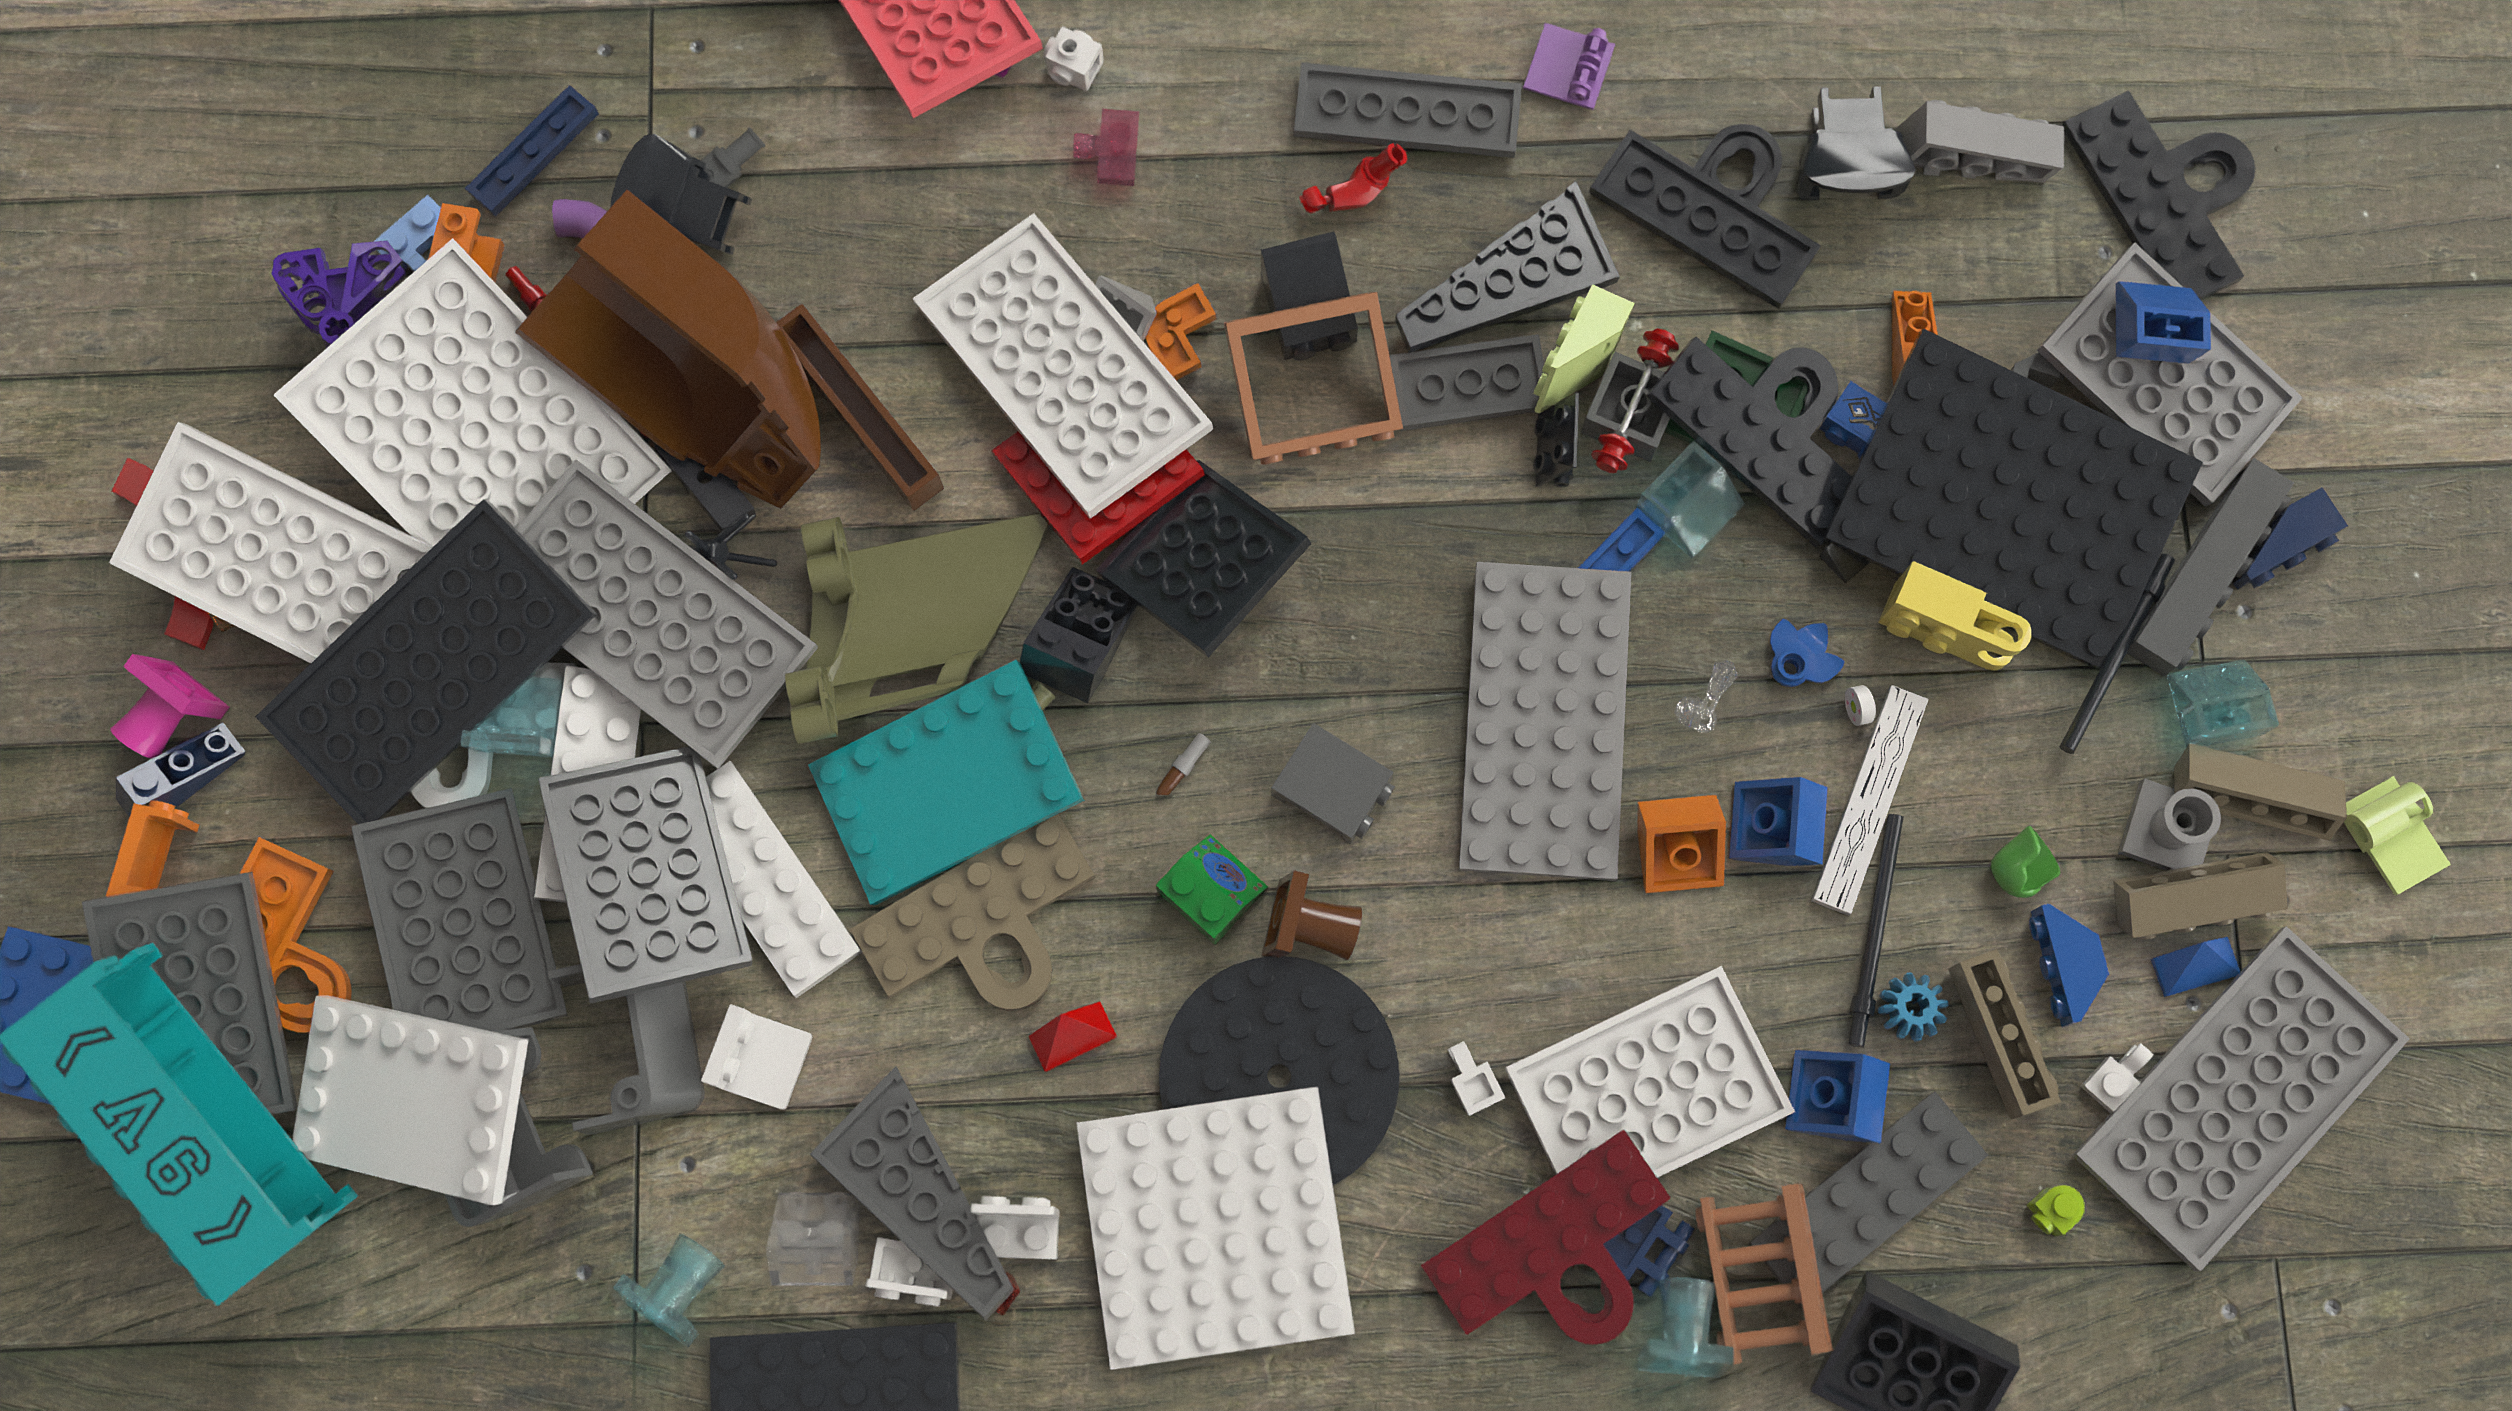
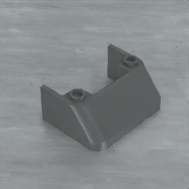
M581 964L547 971L550 980L564 987L585 983ZM686 981L625 995L639 1075L623 1078L615 1084L610 1096L613 1114L573 1122V1131L593 1135L688 1114L700 1107L704 1100L705 1090L704 1084L701 1081L702 1072Z

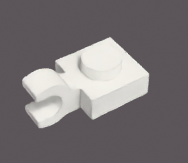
M1464 1041L1447 1049L1460 1072V1075L1450 1079L1467 1116L1505 1098L1488 1062L1476 1067Z
M2140 1043L2138 1046L2133 1045L2119 1062L2111 1056L2106 1057L2080 1087L2109 1113L2114 1112L2140 1084L2133 1075L2154 1054Z

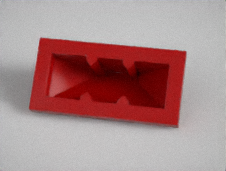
M1100 1001L1060 1014L1028 1036L1045 1073L1118 1038Z

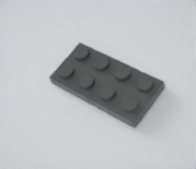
M1539 334L1389 355L1403 429H1400V431L1535 412L1539 396L1533 393L1542 373H1544L1542 372L1544 360Z

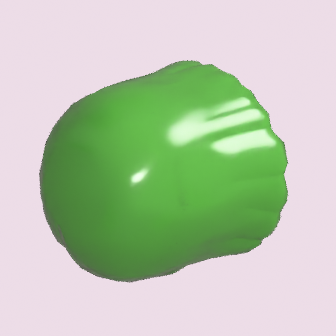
M2027 826L2019 835L2002 847L1991 861V872L1996 882L2006 893L2018 898L2034 896L2045 884L2061 874L2054 855L2031 826Z

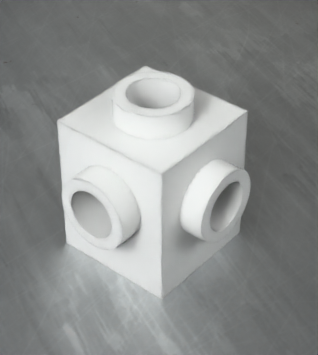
M1065 27L1060 29L1056 38L1051 37L1048 40L1043 53L1048 74H1050L1054 81L1064 86L1071 84L1086 92L1104 62L1101 44L1093 41L1083 31H1071Z

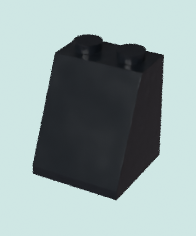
M1335 231L1261 250V281L1270 312L1350 296ZM1355 313L1278 328L1276 333L1284 360L1294 358L1296 361H1302L1313 357L1319 351L1330 349L1335 352L1349 348L1352 343L1357 342L1358 326Z

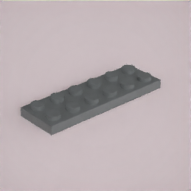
M1301 62L1294 137L1385 146L1394 143V146L1398 144L1405 148L1515 158L1522 84Z
M1935 1091L1931 1092L1882 1133L1881 1144L1869 1143L1805 1196L1822 1293L1988 1156ZM1779 1217L1748 1242V1244L1756 1246L1784 1242V1237L1790 1236L1788 1221H1781ZM1787 1258L1763 1261L1781 1284L1792 1283V1279L1798 1278L1795 1261L1788 1262ZM1799 1303L1798 1306L1803 1308L1802 1303Z

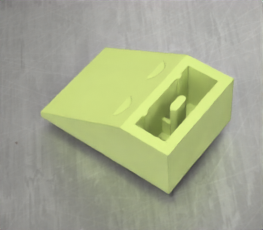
M1595 285L1591 286L1586 298L1578 296L1569 316L1575 320L1570 319L1568 324H1564L1556 341V344L1561 347L1556 346L1554 351H1550L1542 369L1544 373H1542L1533 394L1539 396L1535 412H1543L1603 376L1634 306L1633 302Z

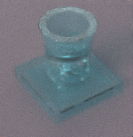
M679 1233L666 1259L645 1289L624 1274L613 1289L625 1304L689 1348L698 1336V1333L691 1321L682 1316V1314L725 1265L700 1244Z
M1667 1278L1658 1281L1662 1305L1663 1338L1662 1340H1648L1638 1353L1637 1370L1720 1378L1733 1365L1734 1347L1708 1344L1711 1309L1716 1290L1715 1284L1693 1278Z

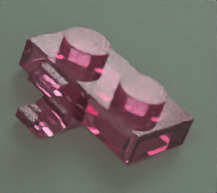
M1102 109L1100 136L1083 133L1074 134V158L1089 159L1099 156L1097 184L1134 186L1139 111Z

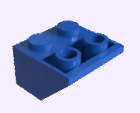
M2118 281L2115 284L2116 357L2189 364L2211 350L2210 311L2192 288Z

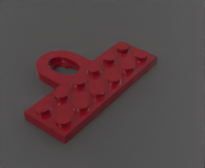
M1623 1129L1421 1266L1466 1335L1535 1290L1558 1326L1570 1338L1584 1344L1606 1343L1619 1336L1628 1326L1633 1314L1634 1298L1627 1278L1604 1246V1243L1670 1200L1671 1197L1625 1129ZM1575 1264H1585L1592 1267L1598 1273L1601 1279L1600 1291L1605 1299V1305L1600 1312L1590 1314L1580 1304L1571 1302L1564 1296L1561 1289V1277L1568 1267Z

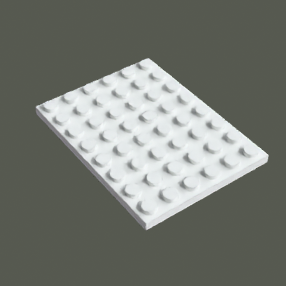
M453 238L274 394L287 410L412 537L432 547L483 499H488L517 528L575 459L634 504L672 471L616 411L515 333L527 316Z

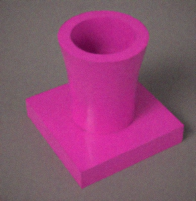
M132 654L123 667L149 688L128 713L112 726L110 730L124 745L152 759L163 753L169 738L185 714L221 719L230 707L173 661Z

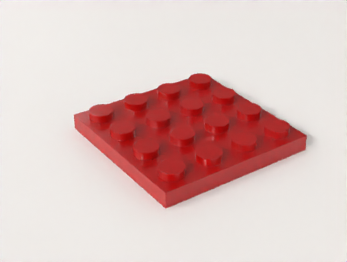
M1018 431L991 450L996 460L1082 565L1205 475L1203 468L1186 449L1095 516L1089 518Z

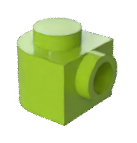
M2067 1185L2046 1188L2026 1205L2034 1213L2031 1218L2038 1228L2048 1235L2052 1233L2054 1236L2065 1235L2080 1221L2085 1209L2080 1193Z

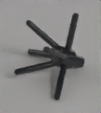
M748 513L742 514L714 539L701 540L692 531L688 530L685 532V536L694 544L689 545V547L732 580L737 579L738 575L724 564L727 560L770 567L777 566V561L774 559L729 552L726 543L755 519L756 513L751 517Z

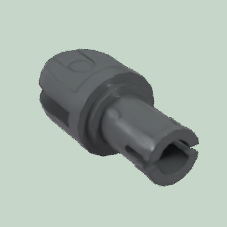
M749 127L745 133L726 149L723 146L721 148L717 146L701 159V161L707 163L704 171L711 175L710 182L727 188L742 175L740 171L743 169L740 166L766 145Z

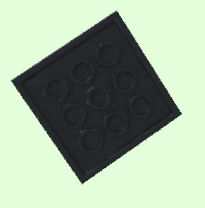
M1198 459L1197 462L1203 468L1205 475L1141 521L1096 571L1101 578L1120 590L1129 599L1209 658L1311 545V542L1304 533Z

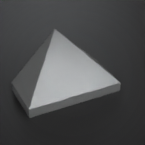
M1099 276L1095 286L1139 338L1144 341L1157 314L1152 297L1107 277Z

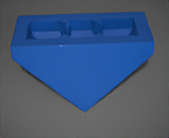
M2228 937L2201 942L2151 959L2164 997L2236 977L2240 973Z

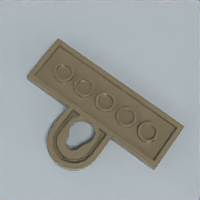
M1057 814L973 856L852 927L850 931L890 999L948 964L960 959L976 989L989 1004L1006 1011H1019L1033 1006L1046 994L1053 974L1050 955L1028 917L1096 877L1061 817ZM1006 935L1013 937L1021 945V962L1025 970L1023 977L1015 983L1005 981L1000 973L992 971L985 963L984 950L986 945L997 936Z

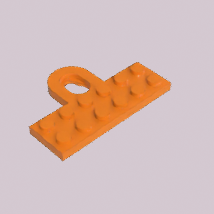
M259 837L240 873L253 871L274 986L277 978L283 971L288 968L300 967L305 971L308 979L317 985L318 996L328 995L351 1000V982L344 968L335 960L296 943L334 871ZM277 997L282 1027L297 1033L310 1034L315 1001L307 1005L298 1002L284 1004Z

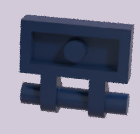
M1663 1205L1604 1243V1246L1628 1281L1636 1269L1646 1275L1637 1289L1650 1298L1659 1285H1665L1670 1277L1667 1272L1678 1255L1683 1256L1690 1246L1687 1241L1695 1231L1691 1225L1681 1220L1674 1232L1667 1229L1665 1224L1673 1212ZM1657 1238L1665 1246L1655 1262L1652 1263L1644 1256Z

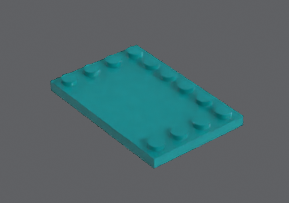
M1017 660L808 764L870 905L873 906L1085 801L1021 664Z

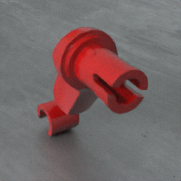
M1391 143L1378 156L1364 158L1354 169L1348 181L1328 186L1325 196H1322L1318 186H1313L1304 190L1303 195L1299 199L1304 209L1310 214L1320 211L1326 205H1328L1330 212L1362 208L1387 186L1389 175L1406 163V152L1400 145L1396 144L1394 147V143Z

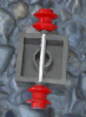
M1656 328L1643 334V339L1648 344L1647 346L1638 347L1636 352L1644 363L1614 352L1581 430L1582 434L1598 440L1603 446L1601 450H1593L1591 456L1596 460V466L1605 472L1617 473L1618 470H1626L1628 464L1623 460L1624 455H1634L1646 461H1652L1670 417L1646 395L1664 374L1658 368H1666L1672 364L1673 360L1668 355L1669 352L1674 353L1679 350V344L1675 341V336L1669 331Z

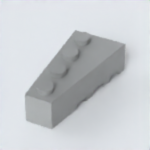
M1942 100L1926 101L1893 130L1902 133L1903 141L1914 167L1923 168V175H1939L1940 170L1951 169L1961 170V177L1976 178L1995 172V177L1998 180L2044 183L2064 168V127L2049 124L2048 121L2043 119L2026 120L2016 118L2011 113L1994 114L1981 111L1978 107L1969 106L1962 108L1947 105Z

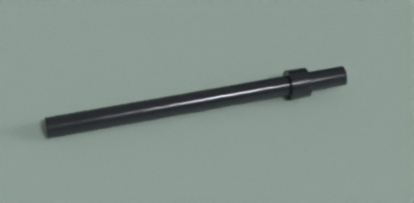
M2168 554L2160 555L2129 624L2112 646L2059 746L2064 752L2069 754L2075 753L2153 602L2160 600L2166 588L2164 581L2175 562L2172 556Z
M1888 814L1857 996H1852L1850 1013L1853 1014L1848 1045L1864 1048L1869 1018L1874 1017L1876 1000L1873 999L1904 819L1903 816L1897 814Z

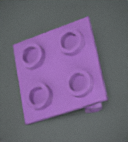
M1545 23L1523 89L1593 110L1615 44L1608 42L1606 38L1607 33L1600 28H1594L1586 36Z

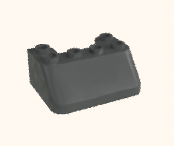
M532 1027L492 1031L528 1040L522 1078L532 1073L539 1066L541 1048ZM520 1091L502 1203L489 1205L445 1194V1197L455 1220L462 1226L473 1227L543 1202L593 1175L584 1152L576 1145H560L547 1153L545 1152Z

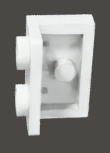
M877 1237L871 1275L866 1281V1287L876 1288L875 1297L899 1300L900 1292L916 1294L915 1303L939 1306L941 1298L951 1300L952 1289L904 1243L898 1240Z

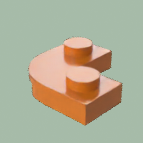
M1197 283L1162 301L1155 307L1157 314L1146 335L1147 347L1175 380L1201 368V361L1186 335L1216 320L1214 309Z

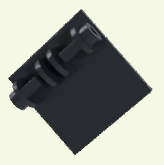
M1579 393L1572 394L1538 414L1534 427V432L1537 436V454L1533 461V470L1536 473V487H1540L1551 480H1554V486L1567 487L1569 486V480L1573 479V469L1577 467Z

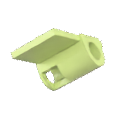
M2393 776L2346 802L2347 818L2344 824L2362 852L2367 851L2394 895L2402 893L2451 865L2423 820L2433 814V806L2428 795L2418 784L2408 782L2400 786ZM2421 799L2424 809L2420 808L2415 802Z

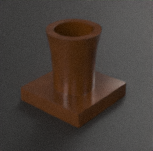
M1293 870L1281 878L1278 883L1261 956L1281 958L1291 953L1293 943L1297 941L1330 952L1344 960H1349L1360 931L1362 907L1337 905L1304 898L1309 878L1307 873Z

